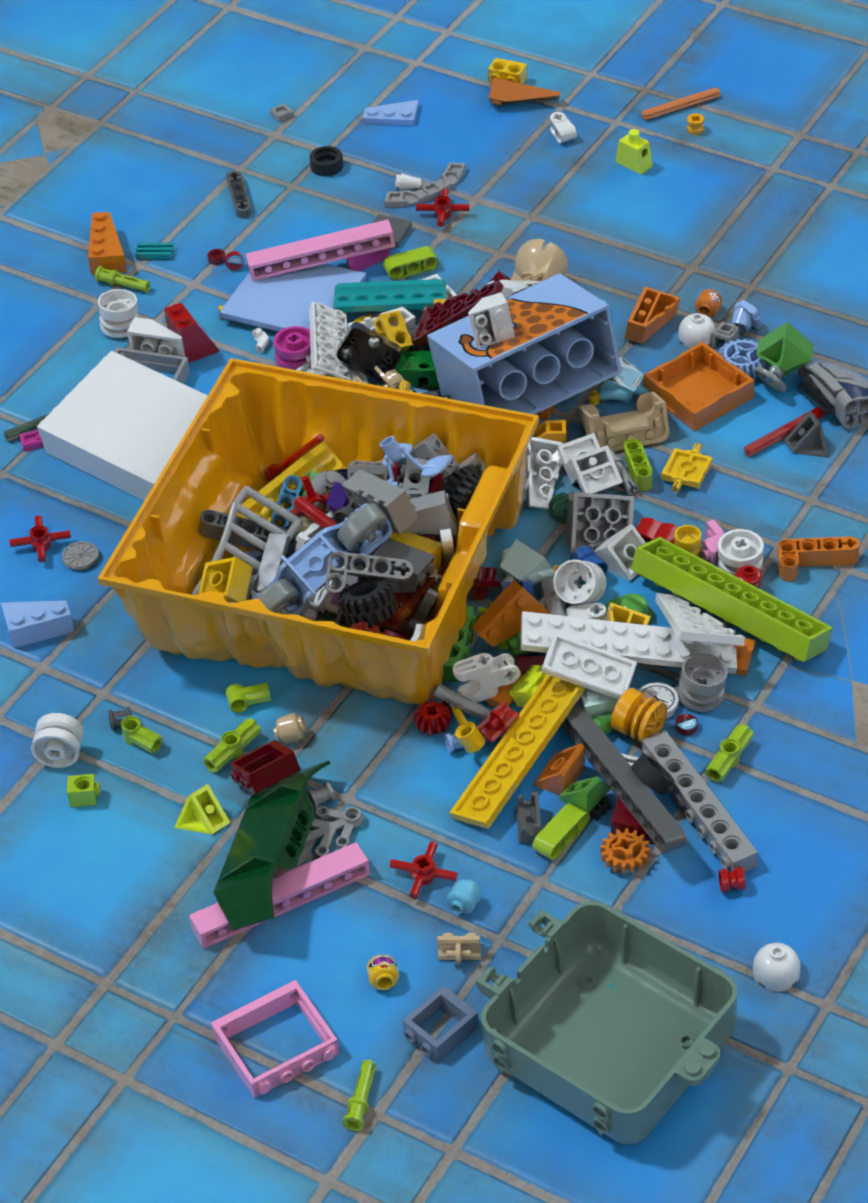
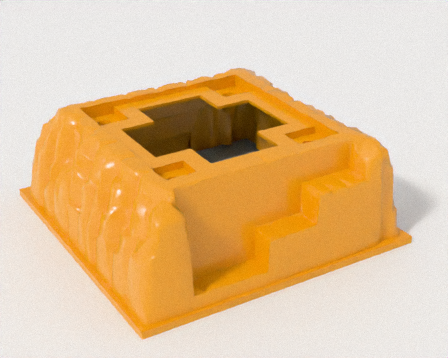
M230 358L99 575L98 583L99 585L114 588L118 597L121 598L126 612L134 619L144 639L149 641L155 649L168 651L174 655L184 654L189 659H206L219 662L236 659L240 665H250L253 668L277 667L281 669L286 666L297 679H313L314 683L319 687L339 684L365 691L375 698L393 699L406 704L424 705L425 701L429 702V699L437 698L433 696V693L438 683L442 684L443 666L448 661L452 645L455 646L458 640L459 630L462 629L466 622V595L471 589L474 579L478 575L480 565H483L487 555V536L494 535L496 528L513 529L518 523L526 480L527 449L539 423V415ZM435 433L449 453L453 455L458 464L476 452L487 465L466 509H457L458 535L452 536L454 555L450 562L444 563V560L442 561L441 576L443 578L438 586L437 592L439 595L436 605L424 623L426 628L423 640L410 641L411 639L404 636L419 605L414 606L409 600L407 604L412 613L410 617L399 618L398 622L388 620L384 624L379 623L375 625L380 627V632L385 633V630H389L403 635L404 639L341 627L333 621H312L295 614L274 613L268 610L259 598L228 603L221 592L206 591L191 595L202 578L205 563L212 561L220 543L219 540L204 537L199 533L201 513L205 510H214L229 514L231 503L244 486H248L257 492L271 482L264 475V470L269 465L279 464L319 434L324 436V443L347 469L348 464L353 460L376 462L384 459L385 453L380 443L387 437L394 436L398 443H408L414 448L419 442ZM247 496V497L245 498V500L242 502V504H243L245 501H247L250 497ZM225 551L222 559L235 556Z

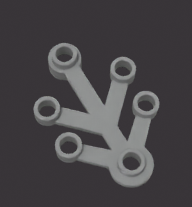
M326 806L318 807L316 809L317 819H314L311 828H316V830L309 832L305 844L323 837L320 845L315 849L316 858L319 859L323 855L329 854V846L336 830L343 828L341 836L336 839V848L339 850L344 846L350 845L349 838L353 828L360 826L364 821L363 813L357 807H348L344 812L328 809ZM329 818L337 819V820L334 821V822H328V821H326V820H328Z

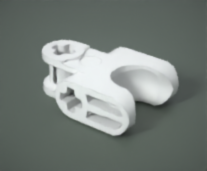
M482 653L458 661L453 665V674L459 681L471 680L461 685L458 691L461 692V695L476 703L496 696L499 691L498 687L511 684L520 677V670L514 665L512 655L506 653L494 658L490 654Z

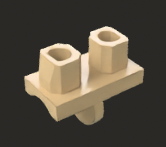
M443 933L442 936H437L438 960H456V964H461V960H481L480 936H477L476 933H467L464 936Z

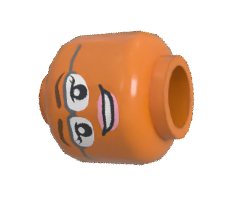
M703 290L695 302V308L698 313L713 317L722 305V297L714 290Z

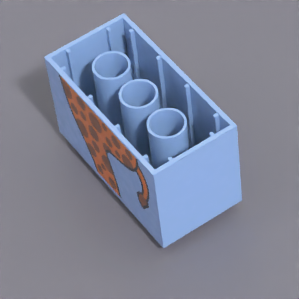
M560 273L506 298L514 329V338L477 349L469 316L427 335L441 395L450 394V399L535 415L622 373L609 305Z

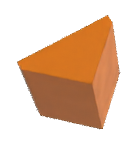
M581 743L554 753L533 784L538 788L560 795L571 783L577 780L585 768L584 745Z

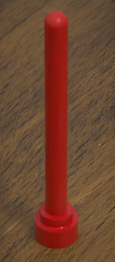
M321 434L317 435L279 464L269 465L264 470L266 479L269 481L275 479L284 469L322 443L324 436Z

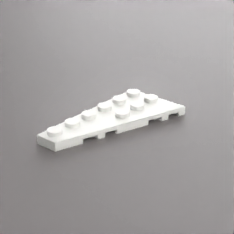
M656 593L655 602L682 642L691 644L694 641H700L705 645L711 646L715 645V643L744 646V636L734 635L735 631L733 629L724 628L723 623L707 613L701 615L699 608L689 606V602L683 598L672 594Z

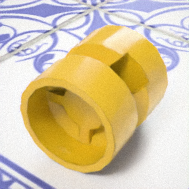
M683 525L677 528L674 535V544L701 558L700 529L693 525Z

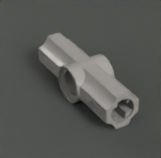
M545 577L539 585L542 598L539 600V603L552 615L566 616L564 607L567 605L566 602L557 596L554 590V578Z

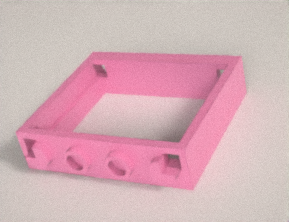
M296 980L211 1022L214 1039L253 1098L266 1094L283 1083H288L294 1077L304 1072H309L315 1066L325 1061H330L340 1054L337 1038ZM297 1004L323 1043L253 1079L228 1041V1038Z

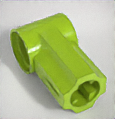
M267 683L243 687L241 684H233L225 692L229 708L235 713L245 711L248 705L271 701Z
M128 716L122 720L121 728L125 743L129 745L136 744L150 753H156L160 749L163 737L143 726L138 717Z

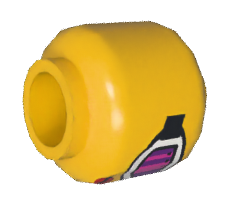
M381 954L371 958L368 962L367 973L372 987L379 990H388L395 986L399 979L397 963L393 957Z

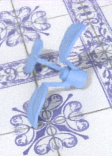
M394 436L387 437L380 443L385 453L382 463L385 467H388L390 476L386 482L397 487L398 483L393 482L394 476L391 467L395 462L407 457L418 468L423 470V477H433L441 473L453 459V455H443L430 459L426 465H421L410 455L413 451L411 444L398 443Z

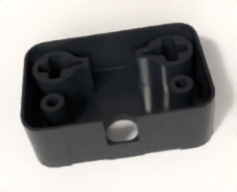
M354 322L350 325L346 335L339 343L336 355L343 363L378 383H384L374 367L377 366L379 369L384 367V370H382L384 374L389 370L395 369L401 359L402 349L398 344L388 340L381 334L359 322ZM370 338H378L380 340L379 346H370ZM348 348L351 349V351H348L347 353L344 352V350H347Z

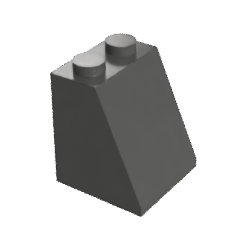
M391 538L384 542L372 555L404 559L412 564L413 573L409 580L403 582L389 580L394 593H414L420 586L424 585L427 577H431L435 570V564H433L435 555ZM378 563L375 569L378 573H385L387 566L384 563ZM391 564L390 575H393L394 570L400 571L402 576L409 572L405 570V566H401L400 569H393L395 564Z

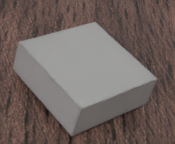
M285 104L270 110V115L279 123L294 116L293 111Z

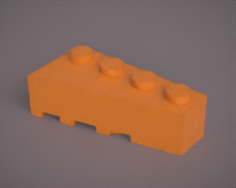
M110 212L92 213L88 250L91 275H95L99 266H103L107 270H118L119 273H127L125 256Z

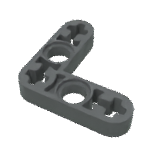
M429 588L404 636L411 639L414 635L416 624H424L436 605L434 602L439 595L438 592Z

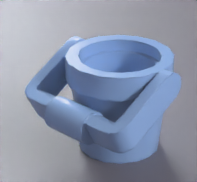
M745 300L735 304L731 323L739 327L740 333H747L751 326L758 330L763 325L759 311L754 305Z

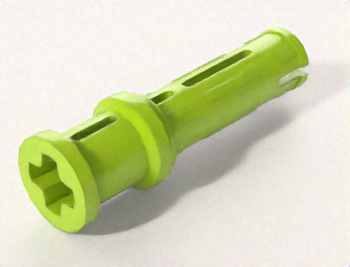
M99 266L95 272V280L97 282H107L111 286L122 285L146 293L150 289V281L120 274L118 270L111 271L103 266Z
M363 1060L361 1063L353 1097L348 1100V1111L342 1119V1125L351 1131H360L364 1126L363 1117L369 1108L367 1099L377 1068V1064H373L371 1060Z

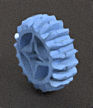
M737 339L735 342L730 340L729 344L724 343V346L718 352L727 362L738 367L754 380L758 377L754 372L755 367L759 366L766 370L768 368V365L756 356L758 342L754 343L753 340L746 341L744 339L740 341Z

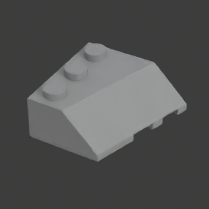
M569 493L566 536L570 554L581 546L598 547L628 525L633 524L634 496Z

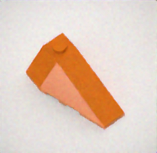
M493 78L488 101H492L491 104L501 106L502 104L556 99L560 97L561 92Z

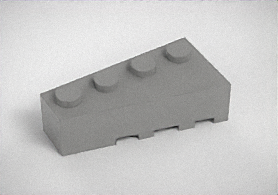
M359 469L342 484L348 499L359 507L363 504H376L386 514L392 530L398 534H401L418 519L415 512L416 507L409 500L405 490L373 476L371 473Z

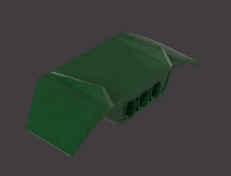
M329 760L302 769L250 797L213 891L221 910L233 930L275 918L272 896L273 878L280 877L298 864L315 817L313 804L305 789L311 777L330 764Z

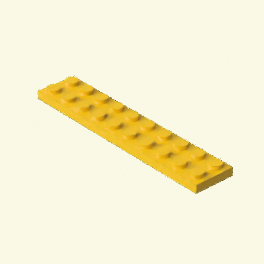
M547 674L519 713V718L509 727L449 812L452 819L489 829L586 688Z

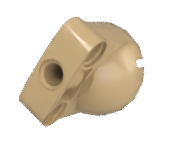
M543 239L529 240L520 246L516 254L515 271L511 279L544 281L559 273L565 276L568 269V258L564 251L552 242L547 244Z

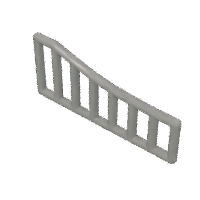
M244 486L231 503L227 522L212 561L221 560L224 552L227 551L259 571L261 562L228 543L231 532L259 549L265 550L266 542L234 523L237 512L271 533L288 534L291 537L290 541L302 526L303 520L252 488ZM249 496L293 524L285 532L242 506V502ZM258 573L253 580L250 579L246 600L250 599V593L254 589ZM201 580L199 581L191 595H196L199 593Z

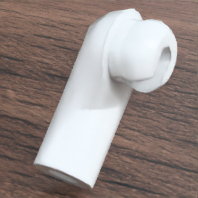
M256 328L252 332V335L255 337L254 339L257 341L255 350L258 353H262L269 343V337L261 328Z

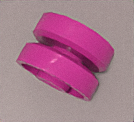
M292 326L280 330L275 335L273 344L277 367L296 370L307 362L306 356L311 354L309 329Z

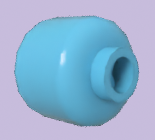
M469 879L457 881L447 895V901L451 910L457 914H470L481 899L479 886Z

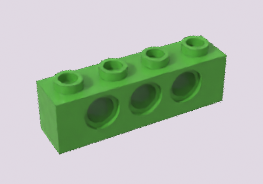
M466 606V622L462 629L459 630L458 640L455 646L452 645L448 661L443 666L444 674L442 681L460 682L453 674V665L458 661L469 658V643H473L474 630L471 626L478 619V616L474 615V606Z

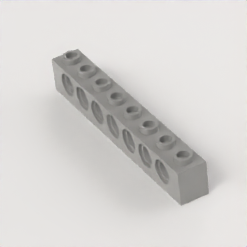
M667 731L642 740L641 755L647 754L673 777L675 780L674 784L667 792L672 794L676 805L684 810L687 820L695 825L699 836L706 840L712 854L718 856L723 869H727L730 873L735 867H743L744 872L756 868L758 852Z

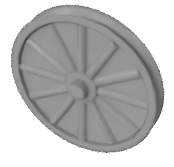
M86 541L72 543L62 553L64 565L73 570L87 569L93 566L99 558L98 548Z

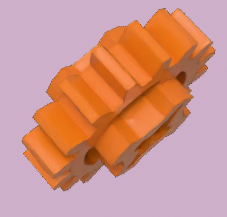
M626 828L624 833H621L617 829L615 835L608 833V839L603 838L602 845H600L601 861L606 862V868L613 866V872L618 871V869L622 870V874H625L626 870L634 873V868L636 867L642 870L643 864H648V857H650L649 841H645V835L637 836L636 830L629 833L628 828Z

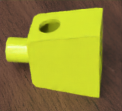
M631 129L629 134L618 142L616 163L642 175L653 167L650 143L639 137V130Z

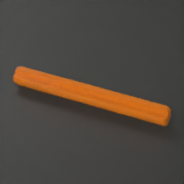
M718 87L643 110L642 118L649 120L720 97V90Z

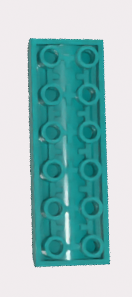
M442 279L338 283L334 290L333 309L346 313L381 312L404 307L406 310H421L426 306L433 308L434 299H446V282Z

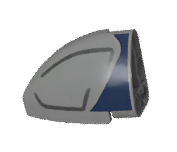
M811 360L798 368V374L803 381L808 382L834 406V410L829 415L835 414L845 429L855 428L868 423L867 378L840 365L818 360Z

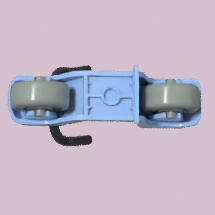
M374 503L363 504L346 517L342 523L326 527L313 538L305 541L304 545L288 559L282 555L281 559L284 562L278 568L275 578L257 593L254 599L259 598L265 607L274 613L303 616L309 608L313 595L325 586L328 560L332 553L347 552L372 556L389 539L392 534V527L386 514ZM337 557L332 560V565L336 568H341L344 565V561ZM362 560L354 562V565L361 563L363 568H366V564Z

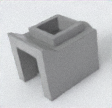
M722 322L712 332L711 348L715 349L721 339L725 340L727 344H729L730 340L737 341L739 339V327H736L733 323Z

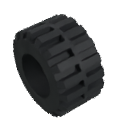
M469 466L461 467L454 472L441 490H445V493H448L449 503L457 521V509H466L482 474Z
M372 578L354 583L343 590L338 597L346 624L350 627L360 622H366L368 626L379 624L390 618L398 610V604L391 583L384 578Z

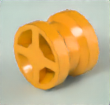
M698 113L690 114L687 117V132L692 135L702 134L704 132V116Z

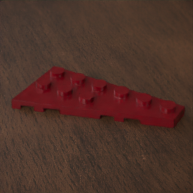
M498 280L484 285L480 291L477 289L471 290L469 295L462 293L448 298L443 304L440 302L435 303L433 308L426 306L412 343L416 347L429 343L428 334L469 316L468 312L482 298L502 292L504 285Z

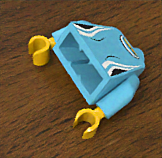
M620 356L622 373L605 380L599 390L601 391L600 393L596 390L591 391L588 400L589 404L594 406L600 403V399L601 401L621 400L629 403L633 395L639 397L650 390L640 385L643 380V373L639 371L637 366Z

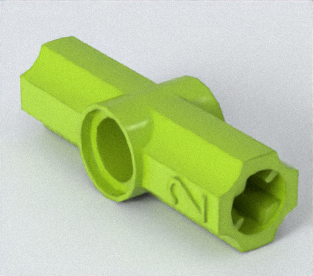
M249 718L234 731L225 732L221 736V742L202 759L203 764L209 771L215 773L230 760L240 758L243 754V748L261 733V727L255 720Z
M744 724L736 725L729 737L720 743V750L705 770V774L711 781L716 783L723 781L729 771L739 764L741 754L754 736V732L749 726Z

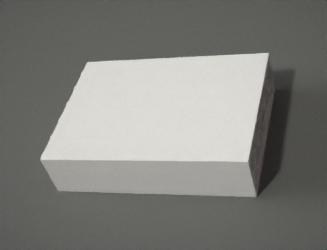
M111 351L40 422L37 428L46 453L145 501L208 395Z

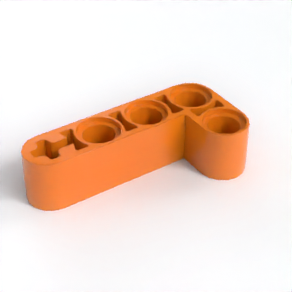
M850 536L784 539L778 543L777 563L779 576L783 581L792 582L798 578V568L802 566L854 564L859 560L860 542L857 538Z

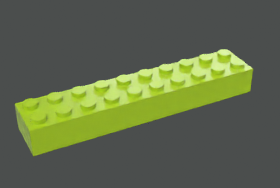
M661 537L636 547L631 570L637 572L643 578L650 579L656 585L672 591L674 595L681 596L689 600L691 604L706 609L708 613L723 618L725 622L738 626L746 633L753 634L760 641L775 646L777 650L794 656L798 661L806 662L827 650L833 627Z

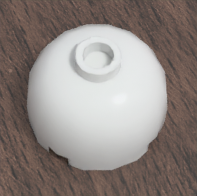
M700 313L690 314L679 325L678 340L683 342V346L689 349L701 342L711 346L712 332L716 330L715 324L707 315Z
M770 943L762 947L755 955L752 974L758 984L760 982L764 985L765 989L781 992L792 988V984L796 981L798 982L801 964L797 953L790 946L783 943Z

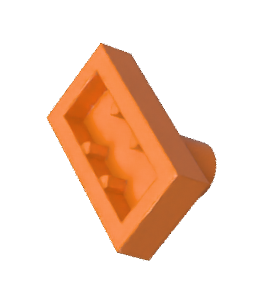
M745 638L744 646L734 645L737 654V671L735 674L747 676L755 648V640Z

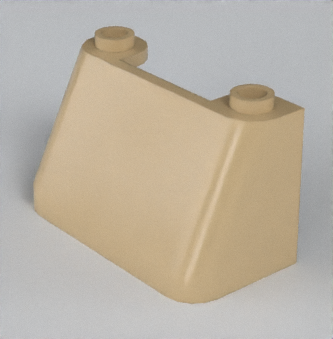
M654 391L641 394L636 400L637 410L600 417L599 411L594 405L578 406L579 416L586 434L594 433L600 448L608 445L613 451L624 450V442L628 439H638L642 446L663 442L669 436L666 402Z

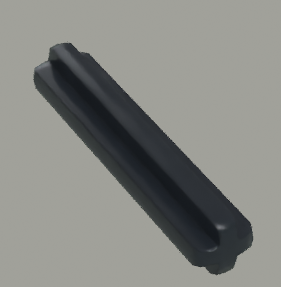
M801 381L798 389L824 413L831 414L834 406L808 382Z

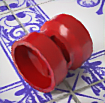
M735 867L730 873L727 869L718 870L719 885L722 893L729 892L731 887L738 891L746 889L743 867Z

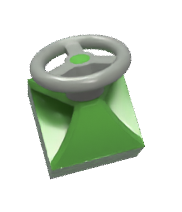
M787 321L758 341L756 356L770 368L766 370L757 366L754 372L767 385L784 393L787 391V386L780 379L811 361L814 345Z

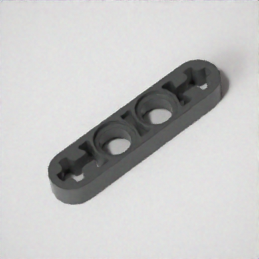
M231 171L227 173L226 178L235 214L238 218H248L252 211L242 173Z

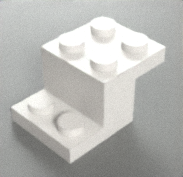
M594 433L559 445L556 448L571 485L578 482L582 493L596 494L623 483L608 445L600 448Z

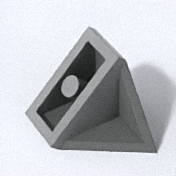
M810 411L784 439V442L795 454L830 458L822 424Z

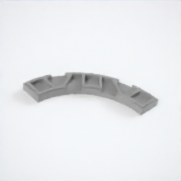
M448 163L446 170L440 175L439 180L422 186L420 190L413 192L411 190L388 191L384 207H407L434 200L436 197L441 196L442 189L446 188L450 191L459 183L465 174L466 164Z

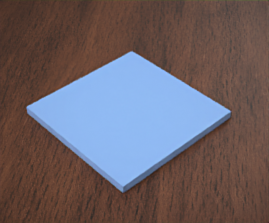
M322 264L252 281L249 272L221 309L219 315L223 319L274 331H280L292 326L305 327L310 330L309 308L311 302L322 303L333 309L335 286L338 283L364 282L366 280V273Z

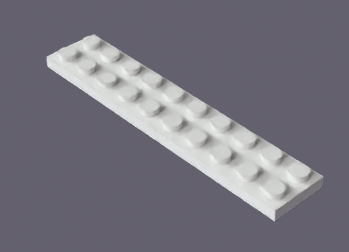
M522 611L521 650L547 653L553 635L557 633L628 658L637 663L682 668L683 662L689 656L706 653L720 658L728 669L727 673L735 674L737 671V654L732 644L715 643V645L711 646L705 645L700 641H694L691 644L684 643L679 640L674 630L668 627Z

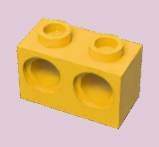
M495 58L488 68V83L491 84L493 78L524 84L527 79V64Z
M400 310L380 314L373 321L376 332L398 344L402 352L408 350L413 345L412 337L408 333L405 319L401 315Z

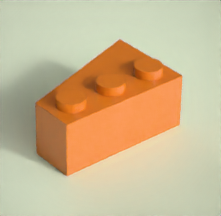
M644 287L627 322L624 338L643 344L677 315L680 297Z

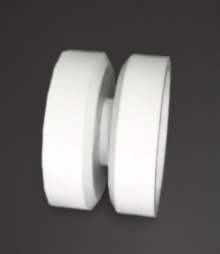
M736 529L724 533L719 538L717 567L734 576L739 568L746 565L757 567L762 572L764 544L758 534L750 530Z
M50 713L43 715L36 724L31 745L32 755L37 761L46 766L54 768L71 766L79 757L80 745L84 734L83 726L78 720L66 714Z

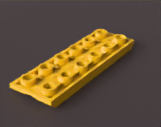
M323 441L264 486L258 493L277 502L286 477L295 475L301 479L311 470L321 473L337 469H347V467ZM293 484L287 485L290 490L297 489ZM249 498L242 504V506L254 513H260L264 508V505L252 498ZM281 503V506L283 508H290V505L288 503ZM271 510L270 514H269L268 517H267L268 520H269V522H270L271 517H272V514H273V511H272V510ZM281 521L274 522V524L278 527H281L284 524Z

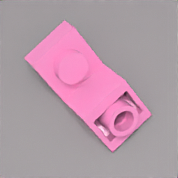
M713 519L706 522V539L702 540L701 556L703 560L716 566L718 541L724 534V531Z

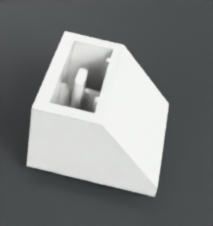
M501 292L482 298L468 312L477 349L515 337L508 303Z

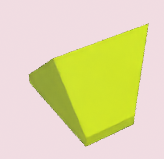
M206 784L188 796L174 828L213 834L229 824L230 821L210 786Z

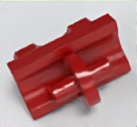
M502 701L477 728L482 736L493 744L519 718V714Z

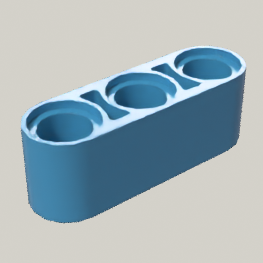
M290 475L285 478L276 503L280 506L283 502L290 505V508L286 509L288 511L295 508L294 500L298 498L302 487L299 477ZM293 484L297 489L290 490L287 485ZM273 512L270 520L272 524L275 521L283 522L284 526L281 528L285 529L288 528L290 522Z

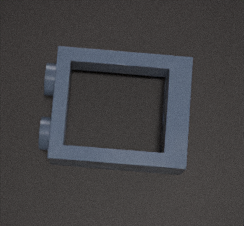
M442 986L402 1020L403 1035L407 1041L415 1043L426 1056H431L437 1062L479 1027L478 1012L445 986ZM442 1008L455 1018L458 1023L438 1040H435L419 1026L438 1009Z

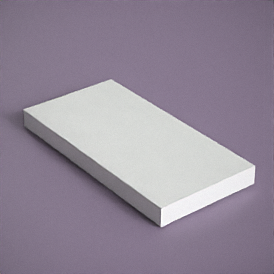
M554 633L541 672L619 700L622 694L629 689L637 662Z

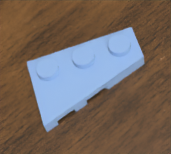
M419 100L365 108L363 124L414 126Z

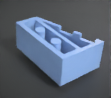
M66 600L1 603L13 648L75 632Z

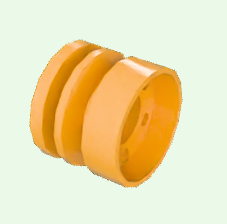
M629 688L622 694L615 705L611 717V727L625 736L631 734L633 740H638L642 743V740L654 736L662 730L668 712L667 705L662 701H657L656 698H648L645 693L635 688Z

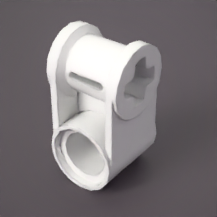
M555 112L550 115L552 122L550 132L559 144L577 138L574 125L571 124L564 113Z
M601 603L574 604L566 609V616L605 620L606 607Z

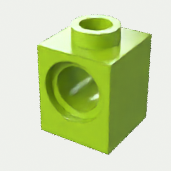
M94 774L67 776V796L70 807L97 805V796H101L100 782L96 783Z

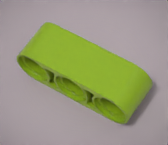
M429 246L391 255L383 261V267L388 276L393 280L433 270L439 264L436 254Z
M628 439L624 442L625 465L630 476L639 486L638 491H648L652 488L651 465L642 443L638 439Z
M567 803L538 833L533 841L532 849L551 860H555L585 828L589 820V813Z

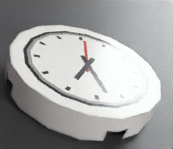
M649 683L639 689L648 698H656L657 701H662L667 705L668 712L666 718L672 716L678 708V693L667 684Z

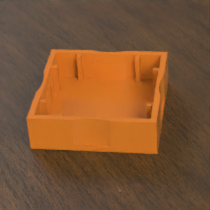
M704 342L688 349L677 358L643 374V387L650 390L649 392L654 391L666 402L667 411L694 432L754 398V379L738 367L727 362L718 352Z

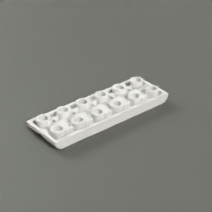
M312 301L309 308L311 370L333 375L336 378L350 380L349 365L340 361L336 355L337 347L347 333V316L341 310H334L322 303Z

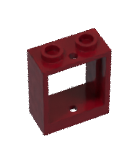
M275 739L229 763L232 770L230 775L234 783L240 784L245 790H249L255 795L301 770L294 751Z

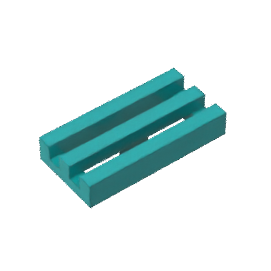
M137 243L135 257L137 260L172 259L174 244Z

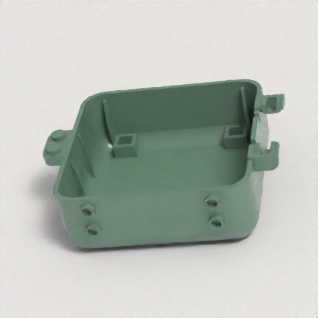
M598 901L580 903L562 921L541 909L528 923V927L538 935L547 937L545 947L539 945L516 971L517 979L508 978L504 974L499 976L495 969L489 966L476 980L478 990L490 998V1001L484 1006L481 1013L486 1055L499 1068L500 1072L505 1071L571 1112L596 1128L600 1135L605 1134L613 1140L626 1145L639 1143L652 1132L689 1086L702 1084L720 1062V1049L731 1037L737 1024V986L733 979L720 968L709 965L628 918L620 910L613 909ZM491 980L494 984L490 985L488 982ZM614 982L612 987H614L617 991L610 988L609 985Z

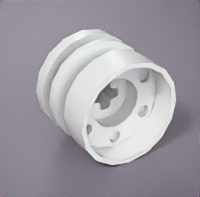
M114 289L103 293L98 298L99 321L102 333L113 338L128 337L127 330L135 317L139 318L136 295L128 290Z
M568 560L561 564L555 572L553 579L554 590L557 596L564 602L578 605L592 604L598 601L604 594L606 577L602 569L595 563L582 560ZM586 581V584L580 585V582Z

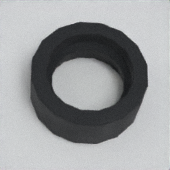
M322 146L310 153V168L316 175L332 176L339 173L343 168L342 152L336 147ZM329 159H330V160H333V161H331V162H325V163L320 162V161H322V160H329Z
M642 754L631 766L635 775L650 789L660 795H664L674 784L675 780L670 773L647 754Z

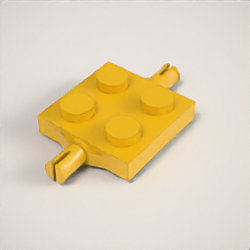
M695 443L692 450L674 448L661 472V480L674 483L671 487L673 492L676 490V493H678L682 485L700 488L713 463V457L699 453L702 449L700 443Z

